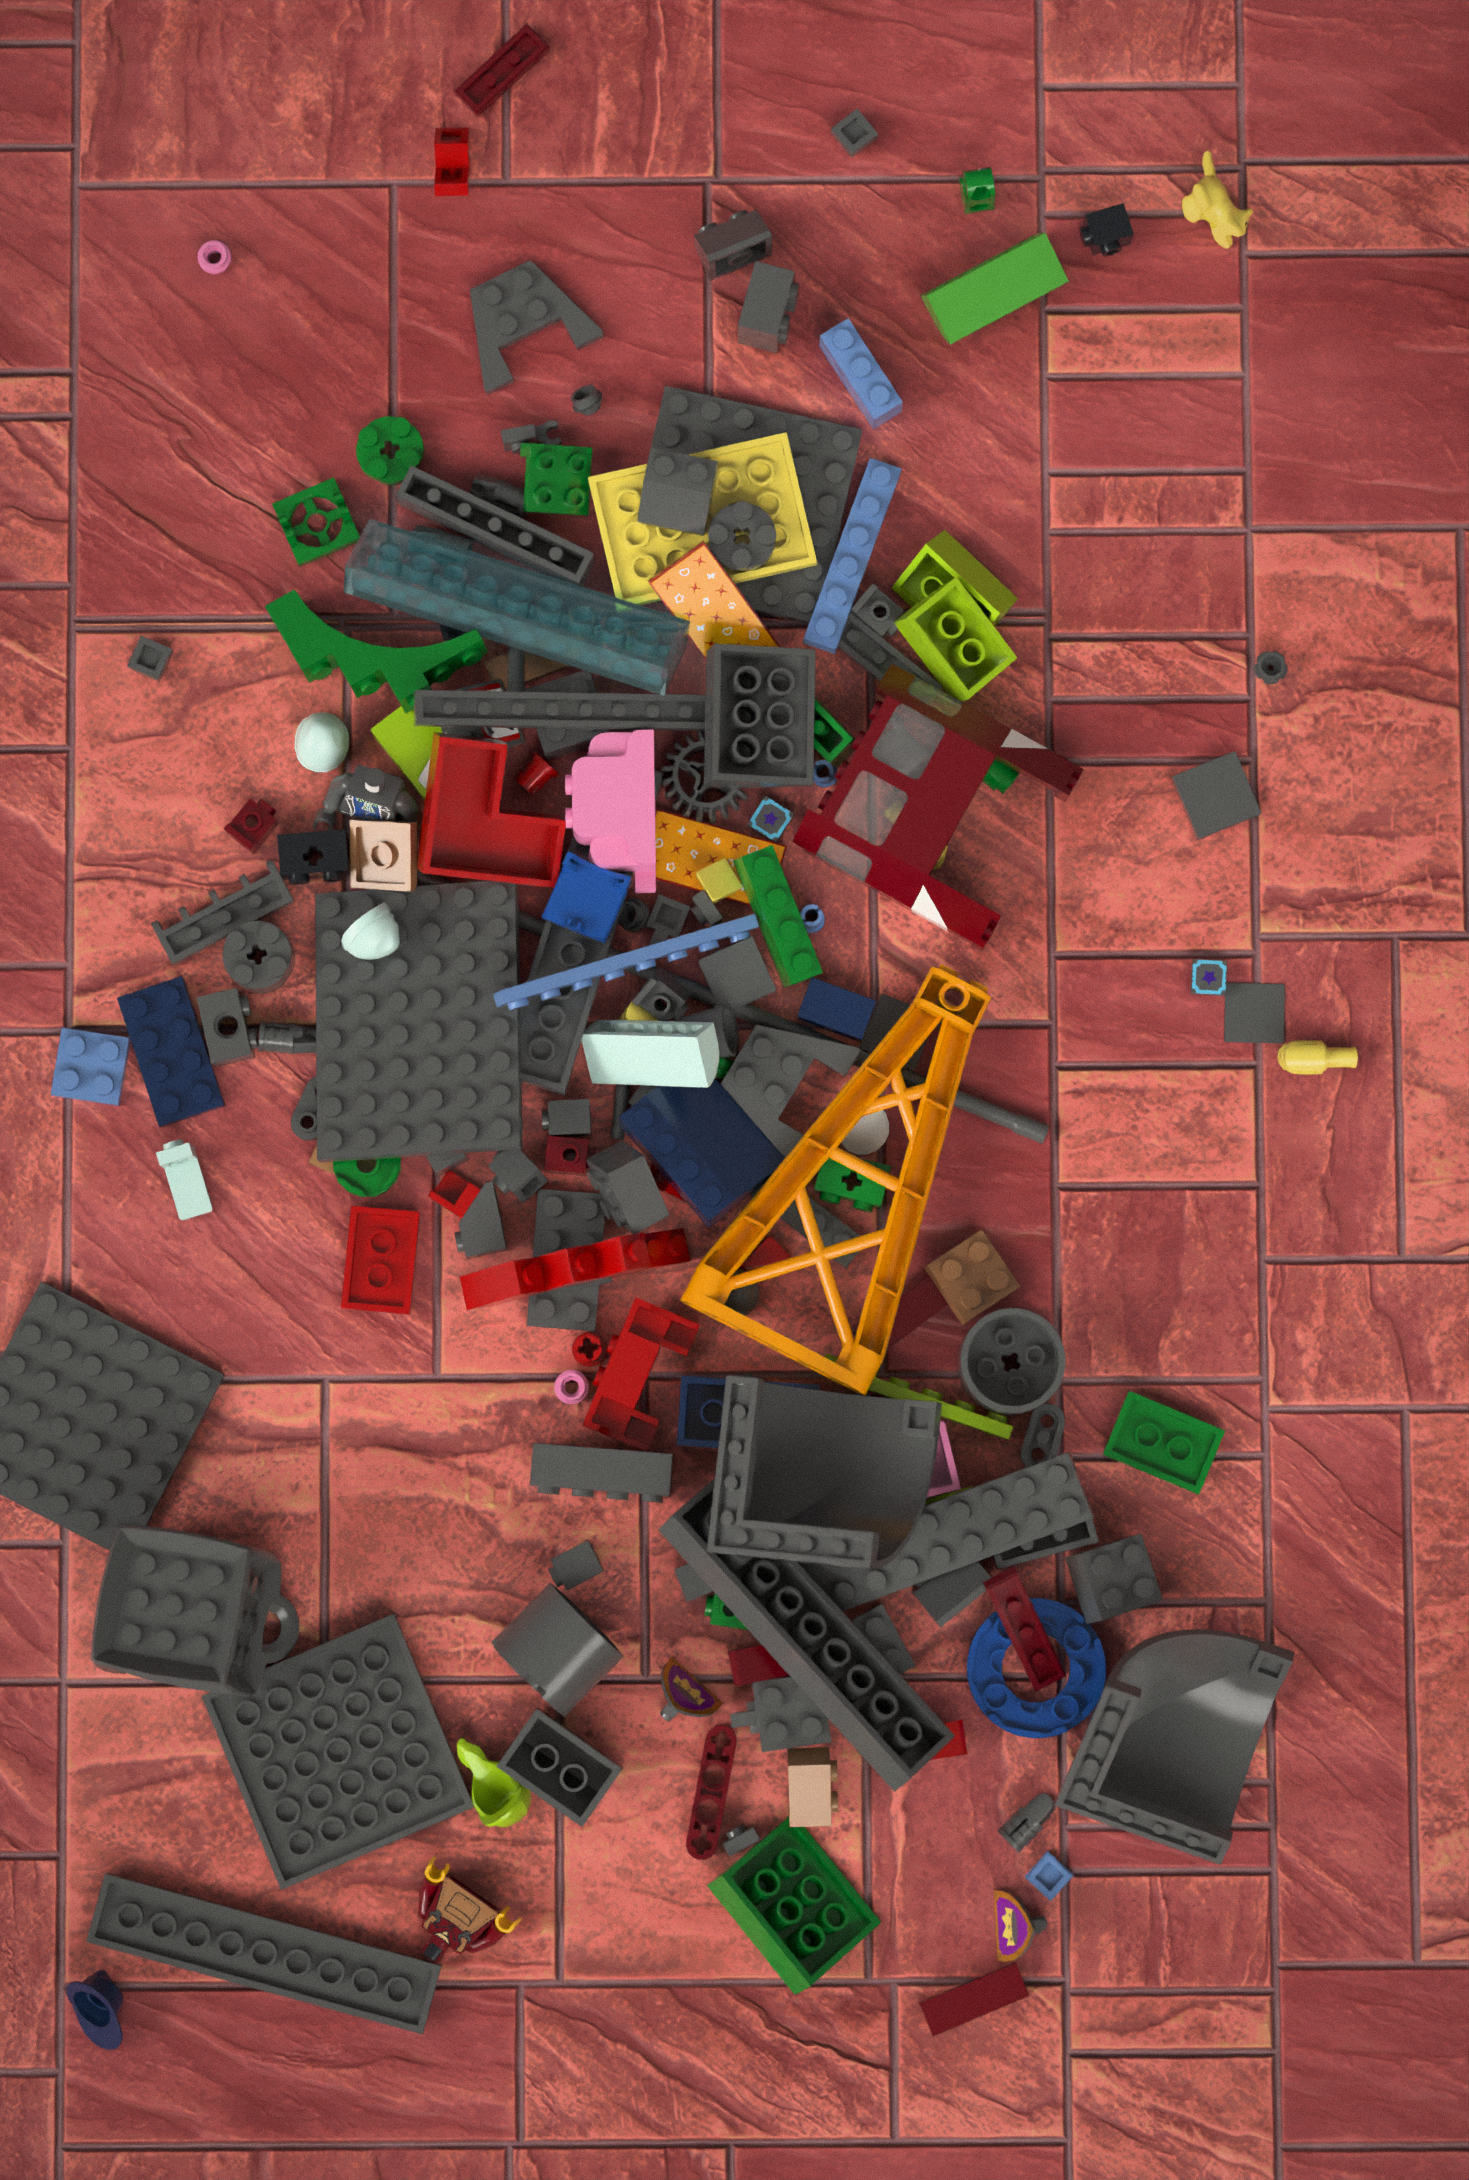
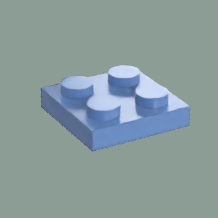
M62 1028L51 1095L120 1106L131 1042L130 1038Z

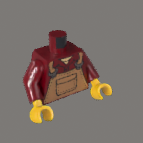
M436 1857L431 1858L425 1869V1877L419 1889L418 1915L423 1920L421 1927L432 1935L421 1950L428 1958L438 1963L449 1947L460 1955L464 1951L469 1953L479 1952L495 1945L506 1933L511 1932L520 1923V1917L516 1921L508 1919L506 1913L510 1909L509 1906L500 1910L454 1876L447 1873L450 1869L449 1863L446 1864L444 1869L440 1870L434 1866Z

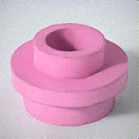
M217 240L204 243L199 249L197 256L200 267L209 274L223 273L228 269L232 260L228 246ZM212 254L221 255L219 262L211 263L209 261Z
M567 1370L557 1377L554 1389L557 1397L562 1402L577 1404L587 1396L589 1383L581 1372ZM572 1380L578 1383V1391L574 1394L568 1393L565 1389L566 1383Z

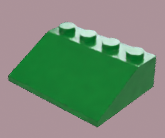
M789 1817L707 1885L794 1995L812 1986L881 1923L806 1828L790 1827Z

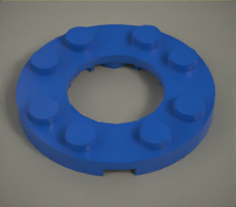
M1030 1598L1047 1636L1054 1638L1061 1644L1069 1658L1070 1675L1066 1686L1056 1697L1044 1702H1028L1018 1698L1008 1689L1002 1676V1660L1007 1648L1012 1643L996 1611L988 1616L980 1625L971 1641L966 1664L967 1679L976 1704L984 1715L998 1727L1022 1737L1047 1738L1067 1732L1091 1713L1103 1691L1106 1677V1660L1099 1637L1092 1626L1086 1624L1085 1618L1081 1614L1057 1601Z

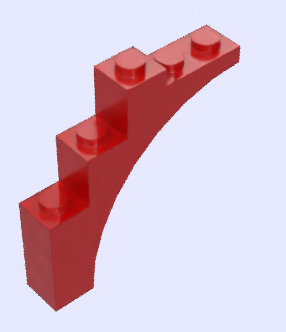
M679 1228L646 1234L643 1232L622 1235L591 1245L565 1248L539 1257L513 1260L460 1276L466 1309L472 1310L491 1307L591 1281L679 1265L691 1260L684 1229Z

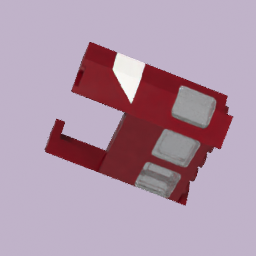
M891 664L875 688V693L885 698L884 702L877 700L868 718L873 722L867 732L861 730L851 747L856 752L850 763L844 760L834 777L839 780L833 792L827 790L818 805V808L823 810L822 813L819 815L808 809L792 842L804 848L807 854L983 951L998 925L1001 915L931 877L930 875L995 759L1054 791V796L1064 802L1069 798L1084 769L902 668Z

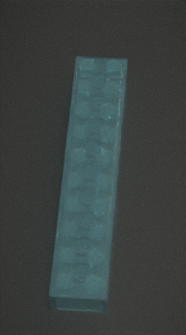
M369 519L345 565L344 593L464 632L477 629L483 638L665 696L687 646L690 621L372 519Z

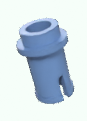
M825 760L817 761L813 766V782L820 787L832 786L837 781L834 778L838 771L837 767ZM828 768L829 777L820 778V770Z
M809 904L801 910L800 916L807 933H816L821 930L825 922L822 910L814 904ZM809 914H814L818 919L814 922H806L805 917Z

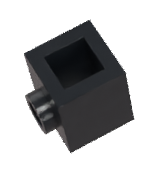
M1124 203L1086 214L1083 227L1079 228L1084 247L1090 246L1093 256L1102 253V256L1114 255L1122 250L1121 247L1130 245L1134 236Z

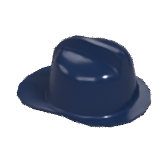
M98 1970L83 1982H70L66 1987V1995L74 2008L84 2033L100 2048L107 2050L116 2049L122 2043L123 2038L121 2026L117 2018L123 2005L121 1990L112 1982L105 1970Z

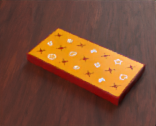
M704 541L648 580L651 587L705 660L706 651L714 643L781 647Z
M656 809L655 811L656 881L699 893L704 889L696 877V872L725 858L743 887L733 860L773 845L779 863L782 866L787 849L785 845L705 822H697L694 819L685 818L684 816ZM744 887L723 899L751 907Z

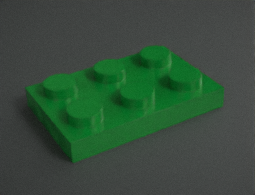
M1128 1391L1102 1455L1199 1495L1225 1430Z

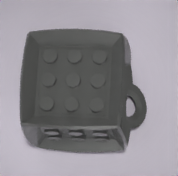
M119 1526L108 1555L98 1596L92 1637V1662L100 1670L109 1673H127L188 1689L236 1694L245 1697L252 1696L259 1687L266 1664L277 1662L286 1657L295 1646L299 1634L297 1612L291 1602L280 1595L282 1575L279 1559L274 1553L264 1548L248 1547L206 1535L148 1526ZM268 1611L278 1616L281 1623V1632L273 1643L262 1644L264 1626Z

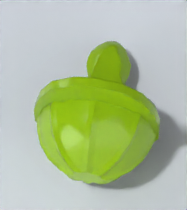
M460 1738L457 1743V1753L460 1761L471 1769L473 1773L472 1803L479 1813L481 1822L488 1827H509L520 1822L527 1815L530 1807V1790L496 1766L499 1761H490L486 1758L478 1745Z

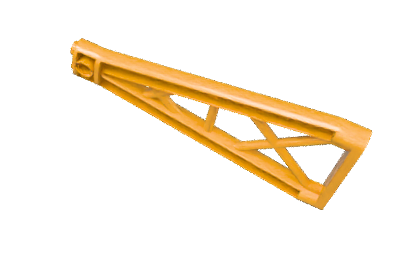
M942 964L938 968H930L909 1008L699 1262L680 1299L695 1310L863 1396L866 1395L886 1354L971 1040L991 1001V997L987 994L989 989L986 986L973 980L967 983L957 978L958 973L955 970ZM951 990L957 991L962 997V1003L958 1006H951L945 1001L944 994ZM942 1022L925 1083L906 1088L901 1069L936 1026ZM891 1083L893 1093L880 1096ZM920 1099L915 1115L911 1101ZM897 1105L909 1138L899 1178L838 1147L863 1116ZM828 1158L895 1192L884 1229L824 1247L805 1186ZM795 1200L811 1251L733 1276ZM880 1244L854 1338L829 1260ZM816 1264L842 1345V1350L836 1362L725 1306L724 1304L731 1291Z

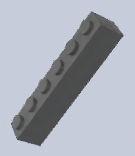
M410 466L396 494L399 505L580 592L595 564L593 552L416 467Z

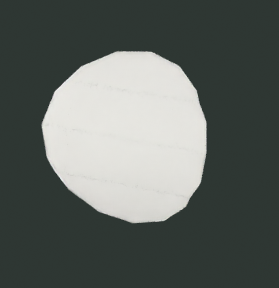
M884 1110L863 1116L841 1142L848 1151L857 1155H868L877 1151L885 1143L889 1134V1121Z

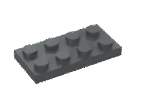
M538 1189L532 1257H539L565 1248L591 1245L603 1241L605 1214L600 1206V1201L604 1200L602 1195L597 1193ZM578 1285L529 1296L527 1326L596 1332L600 1285L580 1290Z

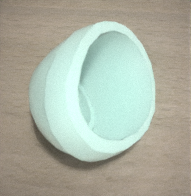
M326 712L311 714L303 719L298 725L295 734V751L300 763L305 768L314 772H328L337 768L342 763L349 749V733L342 720Z
M386 902L362 915L347 929L341 939L342 947L345 951H348L357 958L372 960L390 955L398 948L400 943L399 926Z

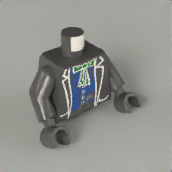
M357 765L353 773L347 772L336 776L332 780L323 801L325 808L318 810L313 822V828H316L319 821H324L329 825L327 831H331L337 817L334 811L356 819L417 822L419 807L417 801L407 792L403 779L384 773L377 768Z

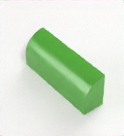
M1037 233L921 294V297L939 332L949 344H952L1069 281L1046 233Z

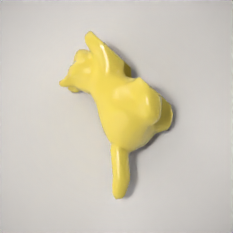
M1206 151L1202 161L1205 177L1194 185L1191 194L1183 198L1182 211L1185 218L1192 223L1198 220H1206L1217 243L1229 249L1233 244L1232 235L1239 237L1246 233L1249 217L1253 213V209L1240 210L1234 206L1224 184L1217 178L1211 152Z

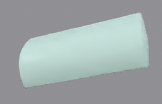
M597 1019L585 1029L582 1037L583 1049L592 1084L708 1088L712 1084L718 1070L719 1045L714 1022Z

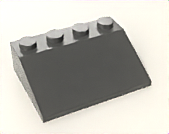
M714 643L706 651L704 786L756 788L813 785L815 649Z

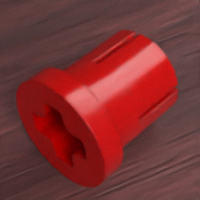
M536 751L530 755L532 759L514 777L532 796H535L552 777L556 779L559 775Z
M583 1333L573 1342L572 1354L575 1360L583 1366H596L606 1356L607 1348L605 1341L596 1333ZM585 1340H590L593 1345L598 1344L599 1346L598 1350L593 1351L591 1359L585 1353L579 1352V1348L584 1347Z

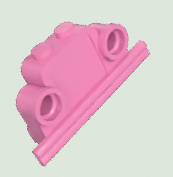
M654 730L600 733L591 740L588 757L577 759L572 766V774L565 775V795H572V808H565L566 828H573V836L579 844L590 845V863L616 873L635 872V893H656Z

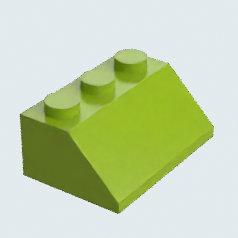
M943 530L924 545L892 586V589L913 607L920 600L954 577H957L994 627L1018 600L1008 588L946 530Z
M954 577L920 600L893 622L936 680L943 686L949 697L956 702L968 700L1017 659V656L957 577Z

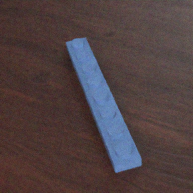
M752 914L506 988L493 994L497 1008L508 1005L510 1011L529 1005L528 998L540 995L541 1001L561 995V988L572 985L573 991L590 987L593 985L591 979L604 976L605 982L625 976L623 970L635 966L636 971L640 972L657 966L655 962L657 959L667 957L668 962H673L688 957L687 950L698 947L699 952L702 953L718 948V941L730 938L731 943H736L749 938V932L759 927L756 915Z

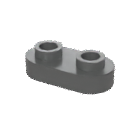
M316 1076L307 1083L291 1118L292 1131L297 1137L305 1141L317 1139ZM305 1117H312L314 1120L313 1126L309 1129L302 1127V1120Z
M1043 1404L1032 1412L1020 1452L1021 1461L1025 1467L1056 1456L1065 1426V1416L1059 1407L1053 1404ZM1050 1415L1053 1418V1425L1050 1428H1045L1041 1425L1042 1416ZM1034 1448L1043 1450L1044 1457L1041 1461L1032 1459L1031 1452Z

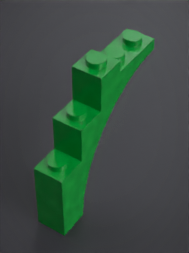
M295 590L265 606L309 683L326 678L333 669L339 666L357 698L375 693L382 684L387 682L406 714L412 710L414 711L415 690H432L430 687L432 684L448 680L453 675V672L464 666L476 664L482 659L483 655L488 653L477 629L452 640L423 647L394 648L368 644L350 638L325 624L308 609Z

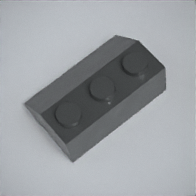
M539 1707L536 1708L496 1766L581 1827H583L623 1769V1766Z

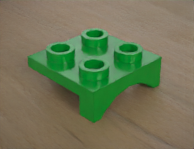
M521 443L520 457H526L523 512L588 516L590 497L588 477H591L592 448Z

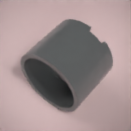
M1020 1308L997 1310L981 1318L965 1335L957 1356L959 1378L967 1395L981 1408L999 1415L1023 1414L1044 1404L1058 1389L1064 1376L1066 1364L1064 1346L1055 1328L1040 1315ZM1011 1354H1014L1016 1356L1015 1363L1019 1367L1017 1370L1012 1368L1007 1372L1003 1369L1005 1363L1001 1361L1002 1356L1008 1358Z
M549 1583L491 1642L502 1658L538 1693H541L540 1696L564 1717L624 1657L611 1640L552 1583Z

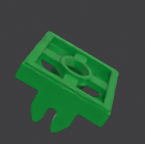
M334 477L272 503L299 567L361 541ZM312 498L327 499L338 508L326 513L323 510L316 509ZM303 503L307 512L304 521L291 528L293 512L299 504ZM320 514L326 518V527L321 532H313L308 528L307 523L312 515ZM342 519L341 531L336 539L331 542L327 534L331 523ZM308 533L311 536L318 537L321 546H307L299 541L297 537Z

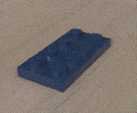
M180 976L118 997L117 1000L159 1127L162 1128L224 1107V1099L184 978Z

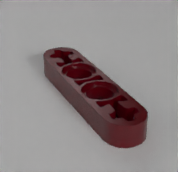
M724 1724L713 1726L708 1731L704 1744L686 1840L688 1853L698 1860L710 1858L715 1853L719 1840L737 1744L734 1730ZM720 1730L726 1731V1737L731 1739V1744L724 1745L722 1756H729L728 1763L719 1759H707L708 1752L715 1755L717 1745L715 1742H711L712 1735L718 1736ZM719 1765L724 1769L725 1778L720 1784L712 1785L706 1781L705 1770L709 1766ZM705 1799H711L718 1805V1813L712 1819L702 1818L698 1812L699 1804ZM695 1821L703 1825H716L715 1832L708 1829L706 1839L712 1843V1847L705 1848L703 1854L697 1853V1847L692 1845V1840L699 1839L701 1828H694Z

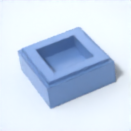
M1047 1851L1024 1877L1051 1901L1074 1875Z

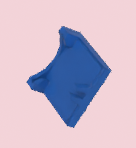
M567 852L563 861L562 871L543 912L542 919L606 944L632 883V878L625 874L600 868L571 852Z

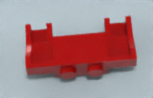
M635 1297L620 1336L613 1334L606 1353L610 1354L611 1357L607 1367L600 1366L592 1385L598 1388L582 1426L648 1452L660 1420L635 1410L661 1347L687 1357L700 1324Z

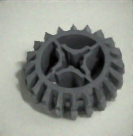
M699 731L698 742L694 743L693 738L688 734L685 736L686 748L679 742L674 744V748L679 754L678 756L673 753L666 754V759L673 766H662V773L671 775V777L662 779L661 784L664 787L673 786V788L665 793L666 799L678 797L672 805L674 810H678L685 805L686 808L683 813L685 818H689L694 810L697 811V822H702L703 813H709V820L711 823L716 822L715 812L720 811L724 819L729 818L726 807L730 806L734 811L738 812L740 805L735 799L747 801L748 794L742 791L741 788L704 786V784L701 787V775L699 773L704 771V763L687 761L690 756L705 750V734L703 731ZM680 769L686 771L687 775L695 781L690 797L680 786L678 780ZM715 790L720 793H727L725 797L715 802H699L709 791Z

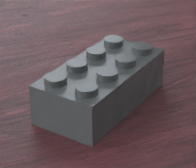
M533 1443L530 1485L538 1486L537 1493L559 1495L560 1488L572 1489V1496L594 1497V1491L607 1492L606 1498L628 1500L630 1493L642 1494L641 1501L663 1503V1496L671 1497L674 1455Z

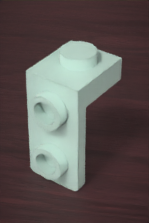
M183 1139L164 1144V1150L156 1152L159 1165L165 1169L179 1218L187 1220L212 1212L213 1207L194 1146L189 1142L184 1144Z

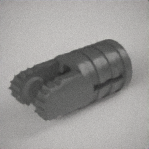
M1039 1793L1024 1808L1021 1806L997 1832L1020 1853L1030 1843L1029 1841L1032 1838L1034 1839L1037 1836L1036 1834L1043 1829L1042 1825L1056 1810V1802L1047 1793Z

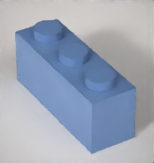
M849 318L820 335V349L873 430L902 412L903 401Z

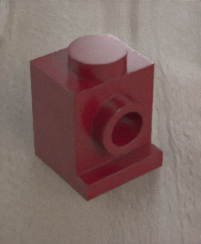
M249 799L233 820L224 827V830L230 837L254 855L279 825L277 819L273 817L277 811L262 799L258 803ZM255 816L259 820L257 826L253 828L248 827L247 820Z

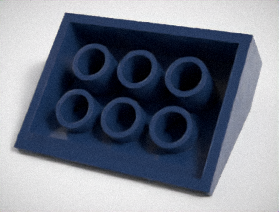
M715 1078L708 1088L658 1086L619 1117L620 1127L708 1228L763 1184L785 1159Z

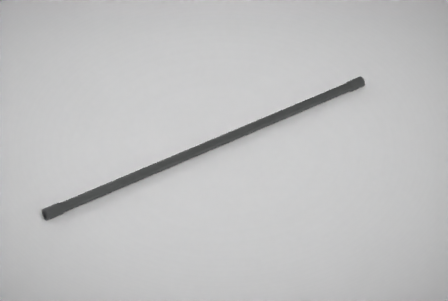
M417 869V886L453 883L441 875L424 874ZM519 910V928L541 937L546 920ZM611 947L607 958L624 952ZM634 966L623 971L648 980L659 967L655 966L637 972ZM663 969L691 992L689 998L711 1007L717 1006L710 987ZM749 1003L733 1010L735 1017L755 1025L849 1045ZM861 1050L853 1065L860 1067L870 1053ZM905 1067L901 1069L906 1087L909 1088L925 1083L927 1076ZM961 1090L957 1091L954 1102L955 1107L1043 1144L1050 1125L1024 1114L1014 1113Z

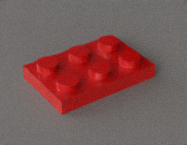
M351 1206L341 1309L411 1314L420 1212Z

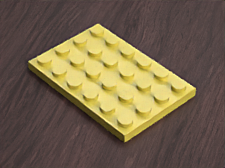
M787 432L688 454L718 461V474L704 536L637 522L647 464L588 477L618 610L662 601L648 580L702 541L710 549L708 531L712 519L721 509L739 501H746L767 512L774 523L776 541L772 556L760 568L752 571H733L724 568L735 584L817 565ZM737 530L734 532L736 535L734 543L737 545L741 542L746 545L750 543L748 538L750 532L748 530Z

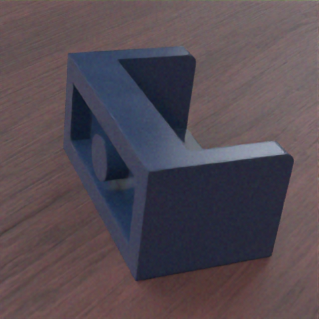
M811 977L797 1015V1020L861 1043L876 1000Z

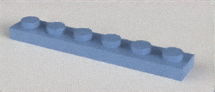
M873 458L869 459L805 633L804 644L833 654L836 653L902 468Z

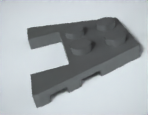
M531 260L470 289L483 384L487 395L514 382L500 350L558 321L563 322L577 351L604 338L602 329Z
M755 1025L722 1080L721 1085L782 1156L786 1158L804 1135L779 1121L778 1118L812 1061L816 1059L845 1077L861 1049L837 1042Z

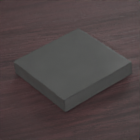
M1235 751L1174 775L1171 778L1197 840L1261 815V810Z

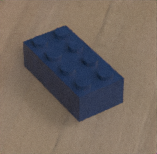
M681 1376L677 1446L719 1447L726 1385L725 1378ZM764 1381L765 1383L820 1391V1385Z

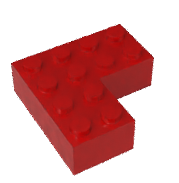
M434 732L416 866L419 871L424 874L554 888L559 877L566 820L559 815L500 809L508 744L498 739Z

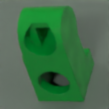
M991 167L963 171V178H960L959 184L964 214L994 210L995 187Z

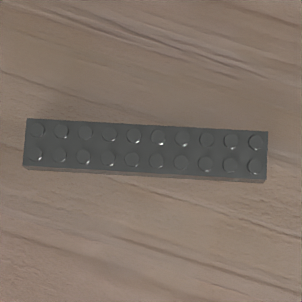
M714 1478L676 1511L660 1527L659 1532L895 1792L926 1765L955 1735L797 1561L707 1552Z

